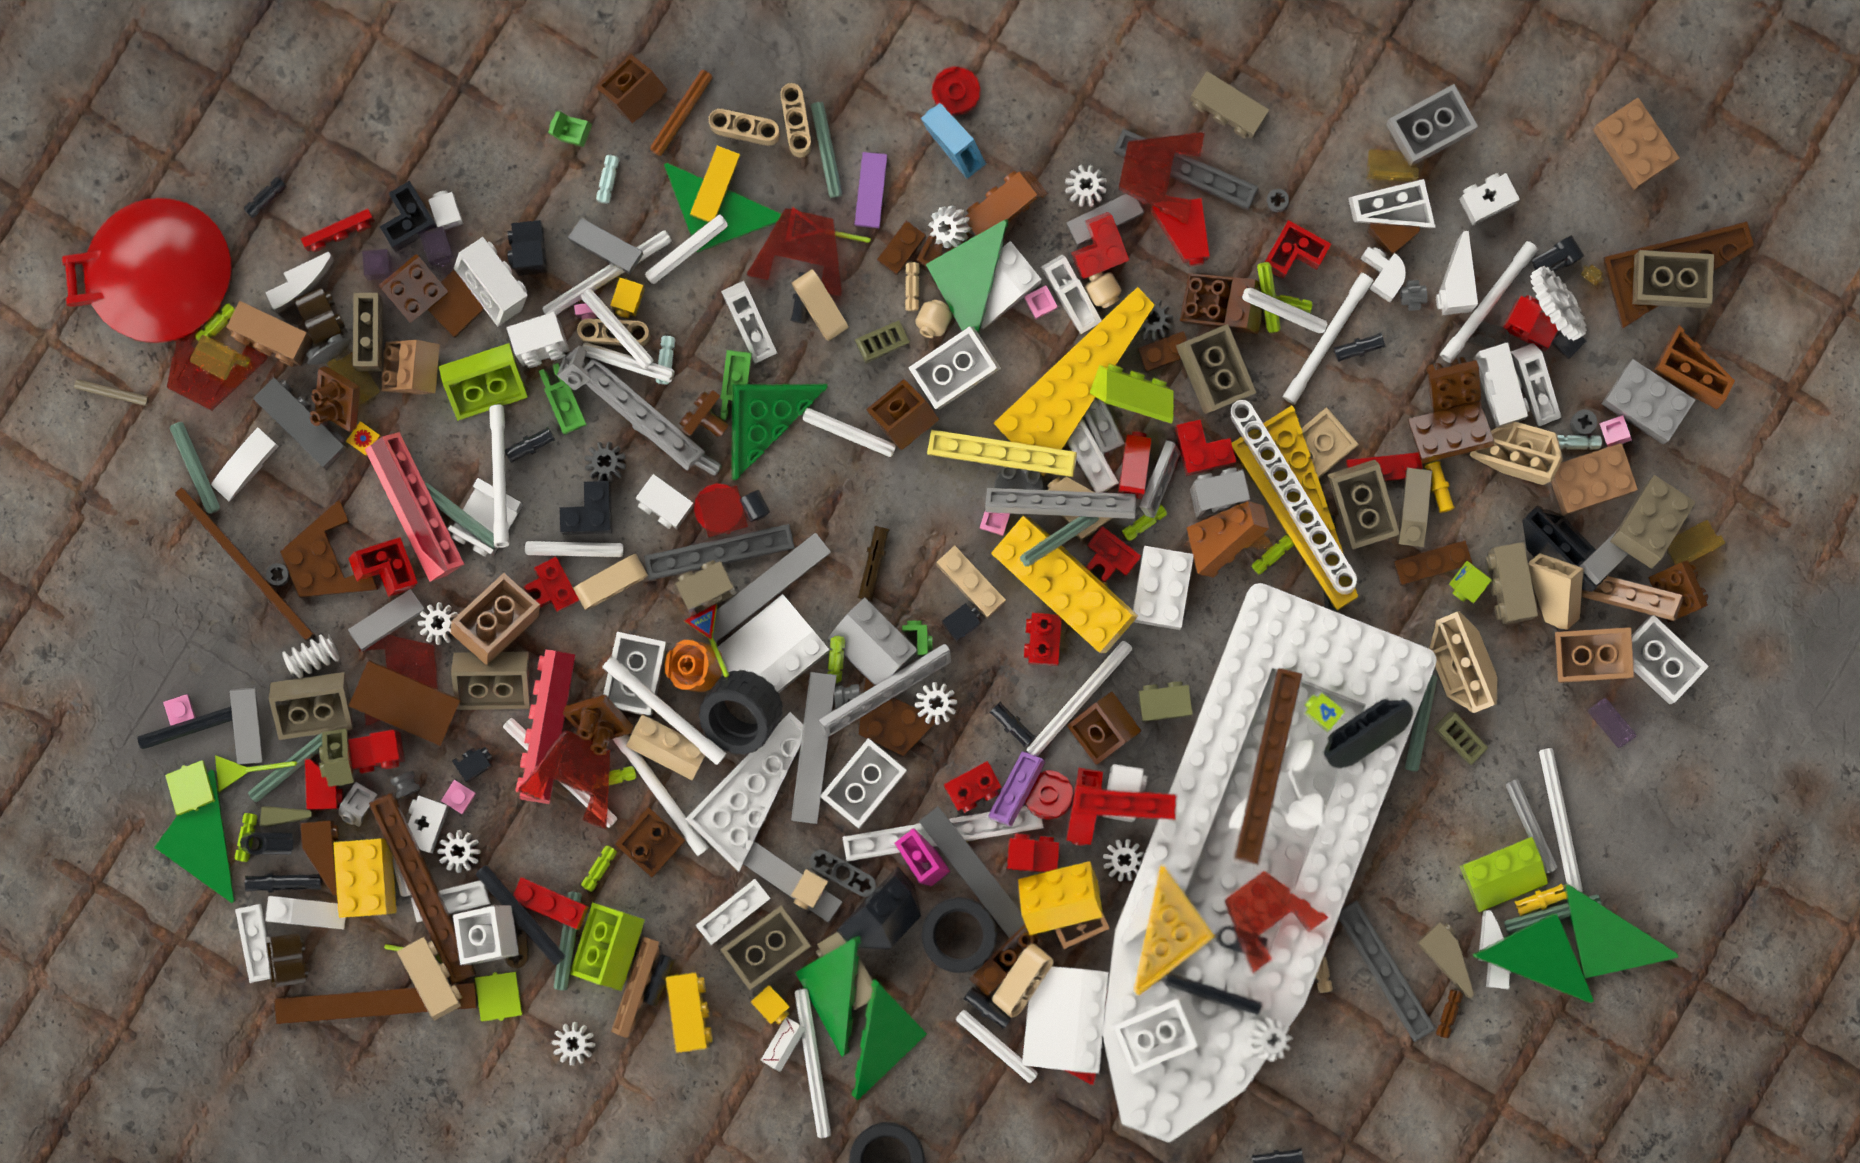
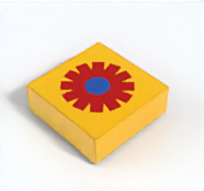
M360 421L346 442L365 456H368L365 449L380 439L381 436Z

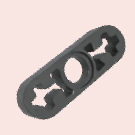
M817 850L811 855L810 865L815 871L852 892L867 897L876 889V882L872 876L825 850ZM826 855L825 860L832 864L833 859L838 861L834 865L831 875L826 873L829 870L828 867L824 865L820 868L816 867L817 862L814 860L816 856ZM846 866L849 868L850 876L847 880L841 881L836 877L835 873L838 867ZM855 871L860 873L857 879L864 881L867 878L870 880L869 885L872 886L870 891H859L860 886L855 882L853 887L848 885L852 881Z

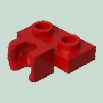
M1102 526L1087 545L1096 554L1086 568L1092 571L1096 566L1103 567L1104 574L1101 581L1106 583L1116 569L1127 576L1141 558V555Z
M557 557L534 567L538 579L523 587L527 594L533 591L539 594L540 598L535 601L540 604V608L551 602L556 613L579 602Z

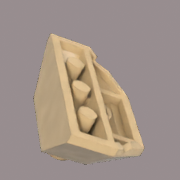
M1515 421L1491 430L1494 439L1493 447L1470 453L1472 458L1503 474L1541 485L1553 480L1563 459L1556 433Z
M1460 611L1436 620V628L1429 649L1436 656L1435 667L1447 697L1468 708L1472 713L1496 705L1497 675L1478 629Z

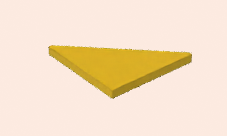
M1164 865L1159 868L1134 991L1138 996L1215 937Z

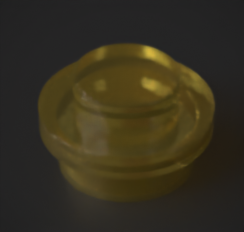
M1593 264L1590 267L1586 265L1582 267L1584 270L1581 275L1593 285L1597 286L1599 282L1602 283L1604 281L1601 278L1603 272Z

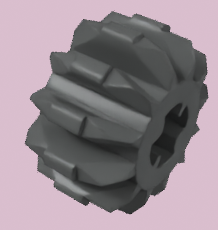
M1162 300L1157 301L1156 306L1148 316L1156 315V320H1159V323L1154 322L1153 325H1150L1148 323L1149 319H1146L1137 332L1138 334L1142 330L1145 331L1142 337L1144 340L1147 339L1148 334H1152V340L1156 341L1157 332L1164 338L1166 336L1164 329L1171 330L1172 325L1166 321L1173 320V315H1165L1170 310V307L1165 306L1161 309Z
M598 442V451L593 447L589 448L593 457L587 455L584 458L586 461L592 462L585 466V470H593L590 474L591 479L599 475L598 481H604L605 476H607L608 481L613 483L611 475L615 474L618 478H621L622 475L617 469H626L625 464L619 463L625 460L626 456L624 454L618 455L621 451L619 446L612 450V442L607 443L606 449L603 448L601 442ZM602 458L606 460L608 458L612 459L609 460L611 464L609 467L605 465L602 468L599 467V465H602L600 462Z

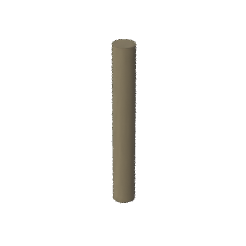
M76 379L74 389L147 406L149 401L148 396Z

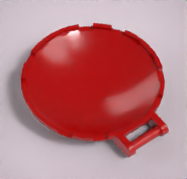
M170 198L141 200L120 209L99 228L90 243L87 253L62 257V265L65 266L68 291L66 306L74 307L92 304L101 319L113 330L134 340L147 343L174 341L194 333L197 328L206 321H209L219 310L231 281L232 264L230 251L224 235L218 226L197 207ZM83 264L86 294L78 295L75 265Z

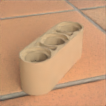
M789 83L781 90V101L789 148L794 156L805 157L811 151V139L803 92L797 84ZM794 91L799 97L796 101L790 102L786 100V94ZM794 115H799L803 118V121L800 125L796 126L789 122L790 118ZM798 139H803L807 142V145L804 149H796L793 146L794 142Z
M716 109L709 116L711 130L720 136L766 146L774 145L780 137L779 127L771 119L725 109ZM724 117L727 123L723 127H717L714 125L715 119ZM747 122L751 125V128L748 132H740L738 130L739 124ZM771 127L775 130V134L770 138H766L762 135L763 129Z
M813 269L791 282L827 341H830L849 328Z
M584 319L578 324L577 332L584 343L623 346L617 338L612 339L607 336L609 329L600 319ZM619 320L631 334L637 328L645 330L644 337L637 340L641 346L649 342L650 332L646 324L640 321ZM587 326L596 328L595 334L591 337L583 335V330Z
M633 554L583 581L573 589L583 608L588 610L640 582L648 574L637 554Z
M1035 944L1029 945L1022 952L994 994L993 1002L1010 1017H1016L1024 1009L1051 969L1053 959Z

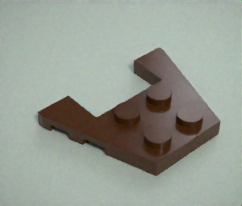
M340 500L335 502L280 551L297 593L301 598L378 590L373 576L360 581H356L355 575L345 578L326 532L349 522Z
M868 678L865 680L864 692L875 686ZM951 696L950 698H948V700H953V699H954V700H957L956 698H954V697H952V696ZM893 697L860 718L858 735L904 756L935 724V717L932 716L928 724L925 721L929 714L926 713L924 716L919 717L918 713L921 710ZM937 697L935 700H932L930 703L932 707L930 708L936 710L937 707L942 708L943 703H940L941 699Z

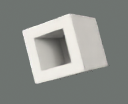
M440 191L433 195L434 198L428 199L440 232L464 224L452 192Z

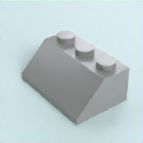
M866 598L860 601L843 618L828 637L829 641L836 635L845 638V648H842L844 656L875 686L904 669L915 658L917 649Z

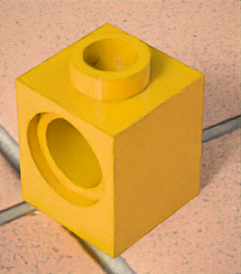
M619 278L610 305L615 310L614 314L624 318H629V315L636 317L645 290L644 286Z
M768 985L751 1001L770 1024L775 1021L780 1024L789 1015L786 1010L790 1006L771 985Z

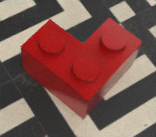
M1105 212L1085 220L1093 244L1071 252L1079 276L1085 279L1129 261L1111 213Z
M1288 220L1265 262H1269L1272 273L1282 279L1285 278L1295 258L1317 270L1331 243Z
M1526 295V297L1520 296L1514 303L1501 330L1528 344L1534 343L1544 352L1549 348L1558 331L1556 324H1552L1551 318L1545 312H1541L1542 308L1539 305V301L1529 295Z
M1201 419L1176 425L1175 432L1186 476L1235 465L1236 459L1231 438L1206 443Z
M401 537L355 551L348 558L356 581L380 574L388 597L408 591L418 584Z
M397 730L370 733V736L348 739L352 768L360 770V774L374 772V767L377 766L385 769L400 767V762H405L401 732Z
M1015 834L1014 838H1009L1007 870L1034 872L1056 870L1058 868L1059 842H1054V837L1039 836V841L1030 840V835Z

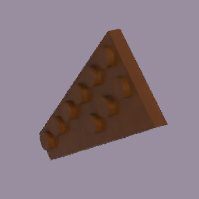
M1748 222L1604 257L1603 261L1621 329L1658 307L1657 305L1633 304L1634 256L1639 250L1714 254L1713 271H1715L1754 245Z

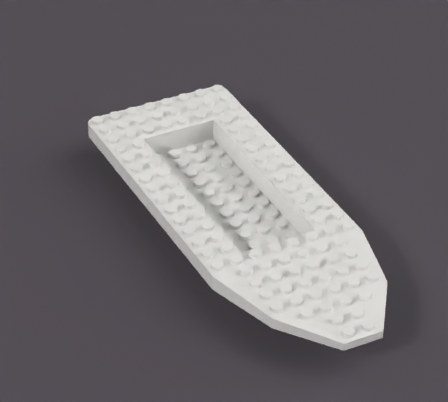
M1254 584L1248 590L1168 793L1177 794L1176 820L1158 819L1115 929L1102 1036L1122 1124L1170 1143L1244 1091L1267 1058L1264 1060L1258 1058V1053L1251 1051L1254 1044L1248 1042V1039L1254 1037L1250 1029H1258L1256 1021L1264 1023L1265 1018L1269 1017L1273 1021L1279 1019L1282 1021V1026L1286 1025L1289 1027L1305 1005L1436 665V656L1432 650L1266 584ZM1279 667L1303 674L1285 750L1304 740L1313 741L1314 754L1311 762L1304 770L1295 771L1294 776L1303 797L1310 794H1319L1324 799V825L1311 827L1303 831L1299 827L1290 826L1284 816L1271 810L1260 862L1258 865L1233 859L1240 829L1231 830L1230 820L1236 807L1244 799L1248 798L1274 681ZM1320 693L1325 694L1345 711L1329 732H1326L1304 714L1308 709L1304 705L1313 694L1317 697ZM1388 698L1390 701L1402 700L1403 698L1410 702L1413 715L1409 725L1403 732L1350 767L1339 769L1330 766L1323 751H1325L1326 744L1328 743L1327 738L1333 731L1382 699ZM1280 771L1273 805L1288 813L1289 806L1293 802L1300 800L1289 777V771ZM1164 865L1215 935L1212 940L1169 973L1262 1003L1259 1015L1168 987L1164 984L1166 975L1140 996L1135 993L1134 986L1147 928L1125 945L1121 942V939L1144 890L1149 887L1147 881L1159 873L1160 866ZM1225 926H1233L1237 929L1268 938L1262 960L1221 947L1216 940L1219 929ZM1225 930L1222 933V941L1227 945L1232 944L1235 940V934L1231 930ZM1189 995L1208 1043L1132 1073L1113 1026ZM1271 1036L1270 1039H1267V1043L1269 1042V1040H1273V1036Z

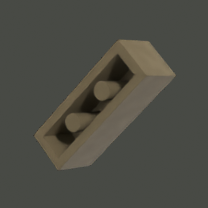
M1206 71L1190 97V101L1193 102L1192 106L1203 113L1205 111L1214 115L1213 119L1224 126L1227 123L1235 128L1234 132L1245 139L1247 136L1251 139L1254 137L1269 112L1268 108Z
M353 293V367L357 372L382 371L383 298L379 293Z

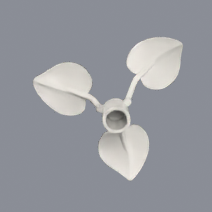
M1312 740L1301 741L1285 750L1281 766L1282 772L1289 771V777L1300 801L1293 802L1288 808V813L1272 805V810L1284 816L1290 826L1299 827L1303 831L1311 827L1324 825V799L1319 794H1310L1303 797L1294 776L1295 771L1304 770L1311 762L1314 754V743ZM1247 798L1234 810L1230 820L1231 830L1241 828Z

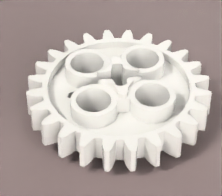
M1543 266L1532 272L1530 277L1532 278L1531 283L1534 286L1532 288L1537 293L1536 298L1539 300L1545 314L1551 318L1552 324H1556L1557 330H1561L1563 336H1567L1569 340L1572 339L1573 341L1585 335L1587 331L1585 328L1587 325L1583 321L1585 318L1580 313L1582 310L1578 307L1574 295L1571 291L1567 290L1566 284H1563L1560 277H1556L1555 272L1551 271L1549 267Z

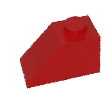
M305 759L306 810L340 809V804L344 800L343 789H339V785L329 787L327 777L322 778L320 766L311 759Z

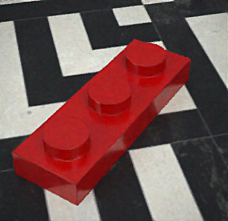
M367 208L300 239L307 251L317 252L324 249L328 242L333 240L339 242L348 238V233L355 230L358 232L367 230L371 227V223L375 222V219Z
M1418 452L1346 460L1347 468L1376 460L1380 465L1384 482L1405 480L1407 467L1423 469Z
M522 877L513 894L521 905L577 930H580L589 908L587 905Z

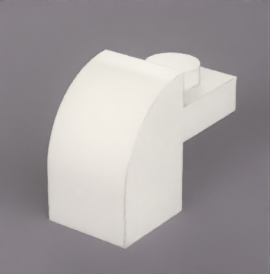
M1368 247L1361 260L1380 272L1370 289L1388 302H1391L1404 282V264L1396 253L1393 254L1390 260H1387L1385 258L1386 254L1380 249Z

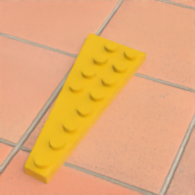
M1137 287L994 422L996 427L1011 442L1062 450L1096 398L1090 394V390L1099 365L1108 367L1109 364L1117 365L1155 307L1153 302Z
M1290 406L1263 424L1343 553L1293 406ZM1258 429L1248 432V436L1251 439H1259L1262 435ZM1240 437L1232 442L1233 451L1336 611L1357 599L1356 588L1349 594H1341L1335 590L1244 439ZM1264 450L1260 454L1264 460H1272L1275 456L1271 450ZM1276 471L1273 475L1277 481L1281 482L1285 481L1288 477L1284 471ZM1293 491L1289 492L1286 496L1287 500L1292 503L1298 502L1301 498L1297 492ZM1302 513L1299 519L1302 523L1308 524L1313 521V516L1310 513ZM1315 534L1312 540L1315 544L1322 545L1326 542V537L1323 534ZM1328 555L1325 558L1326 563L1330 566H1335L1339 563V559L1335 555ZM1342 576L1338 579L1342 587L1352 585V580L1348 576Z

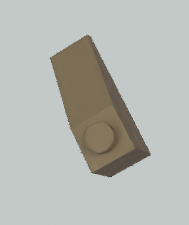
M1407 467L1398 526L1400 535H1397L1396 540L1399 544L1424 547L1431 487V470Z
M1437 922L1416 944L1467 998H1471L1474 993L1458 940L1454 937L1456 932L1449 924L1445 923L1443 925L1441 922Z

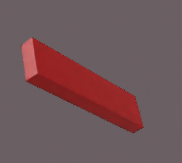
M1075 788L1074 814L1176 820L1177 794Z

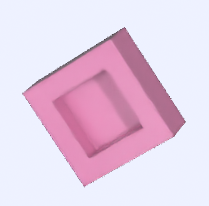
M1047 286L1024 296L1035 320L1058 308Z
M586 303L574 305L577 319H597V315Z
M1623 415L1599 423L1607 447L1632 440Z
M984 512L979 529L1003 536L1010 513Z
M188 694L163 702L171 726L196 718Z
M454 780L441 801L459 813L464 814L476 793Z

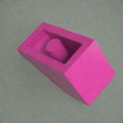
M915 828L911 829L894 843L920 883L933 886L951 872L935 848Z

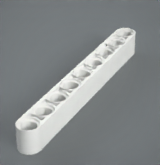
M1246 400L1236 401L1231 407L1232 422L1335 590L1341 594L1351 593L1356 587V574L1253 406ZM1239 408H1245L1249 415L1246 418H1238L1235 415V411ZM1251 429H1258L1262 435L1259 439H1251L1248 436V432ZM1264 450H1271L1275 456L1272 460H1264L1260 454ZM1276 471H1284L1288 477L1285 481L1281 482L1277 481L1273 475ZM1292 491L1297 492L1301 498L1298 502L1292 503L1287 500V494ZM1302 513H1310L1313 516V521L1304 524L1300 521L1299 516ZM1315 534H1323L1326 537V542L1322 545H1317L1313 542L1312 537ZM1328 555H1335L1338 557L1339 563L1335 566H1330L1326 563L1325 558ZM1342 576H1348L1352 580V585L1342 587L1338 579Z

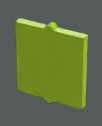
M203 760L189 766L183 765L181 769L165 775L176 815L179 816L191 810L198 811L199 807L215 801Z
M494 972L491 976L475 978L481 1021L494 1019L503 1021L507 1017L522 1015L516 972L504 974Z

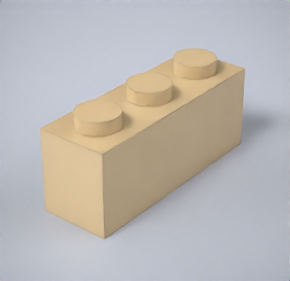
M955 545L936 562L940 570L986 619L1005 603V598Z
M643 714L626 747L690 780H693L705 757L699 748L684 735Z
M423 937L397 951L434 1021L461 1007L458 999L462 998L455 984L450 986L447 980L450 974L445 964L439 965L435 958L439 953L432 941L428 943Z

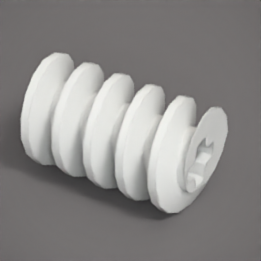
M320 634L318 644L313 639H310L309 648L304 643H301L300 652L292 647V656H289L285 651L282 652L284 661L293 678L294 674L298 678H303V669L308 674H311L312 665L317 670H320L321 661L326 666L330 665V657L335 661L340 659L339 653L329 634L328 639H325Z

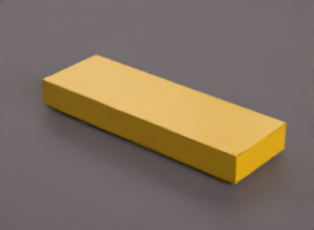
M720 146L716 147L691 210V216L710 222L717 216L740 154Z

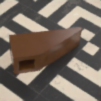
M331 820L300 823L304 852L333 896H337L334 842L339 840L338 825H334V821Z
M1024 924L969 980L987 997L1006 978L1022 952L1031 944L1039 946L1043 940L1037 934L1030 935Z

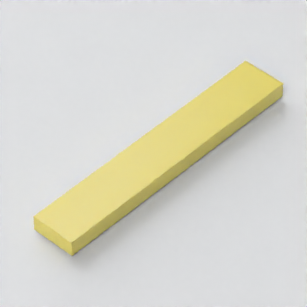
M931 430L927 454L932 456L1067 477L1074 476L1077 452L937 430Z

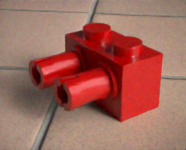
M1032 613L1031 619L1026 618L1025 633H1030V641L1024 644V658H1028V664L1058 666L1061 617L1058 614Z
M988 761L943 785L957 812L963 810L964 813L976 808V802L982 798H985L987 802L998 796L999 792L997 790L1002 788Z

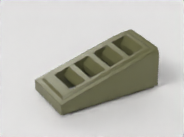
M899 320L855 339L856 346L865 364L910 343ZM896 329L901 341L896 342L891 330ZM887 333L892 345L887 346L882 334ZM878 337L883 347L880 350H878L877 345L874 341V338ZM868 341L874 351L871 354L865 345Z
M1448 712L1433 728L1469 765H1472L1488 749L1485 743L1455 712ZM1453 723H1455V725L1447 732L1446 730H1447ZM1459 729H1461L1462 732L1455 739H1453L1452 737L1455 735V733ZM1468 736L1470 739L1461 747L1459 744ZM1476 743L1478 746L1468 755L1466 751Z
M263 806L261 809L260 826L269 827L311 819L315 817V812L311 810Z

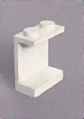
M477 478L473 485L475 490L463 511L494 533L493 486ZM506 494L507 522L510 529L523 504ZM455 522L454 526L450 525L448 528L453 533L451 538L463 545L466 541L474 545L472 550L486 557L487 553L494 556L499 548L491 549L457 522Z

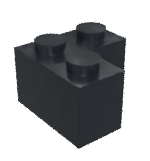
M410 181L388 193L399 210L400 215L381 225L380 229L395 253L438 228Z
M541 220L511 223L512 230L508 231V242L512 250L508 251V262L511 265V269H515L518 276L548 273L544 231Z
M609 481L584 482V506L559 507L560 532L562 535L612 533L611 484Z

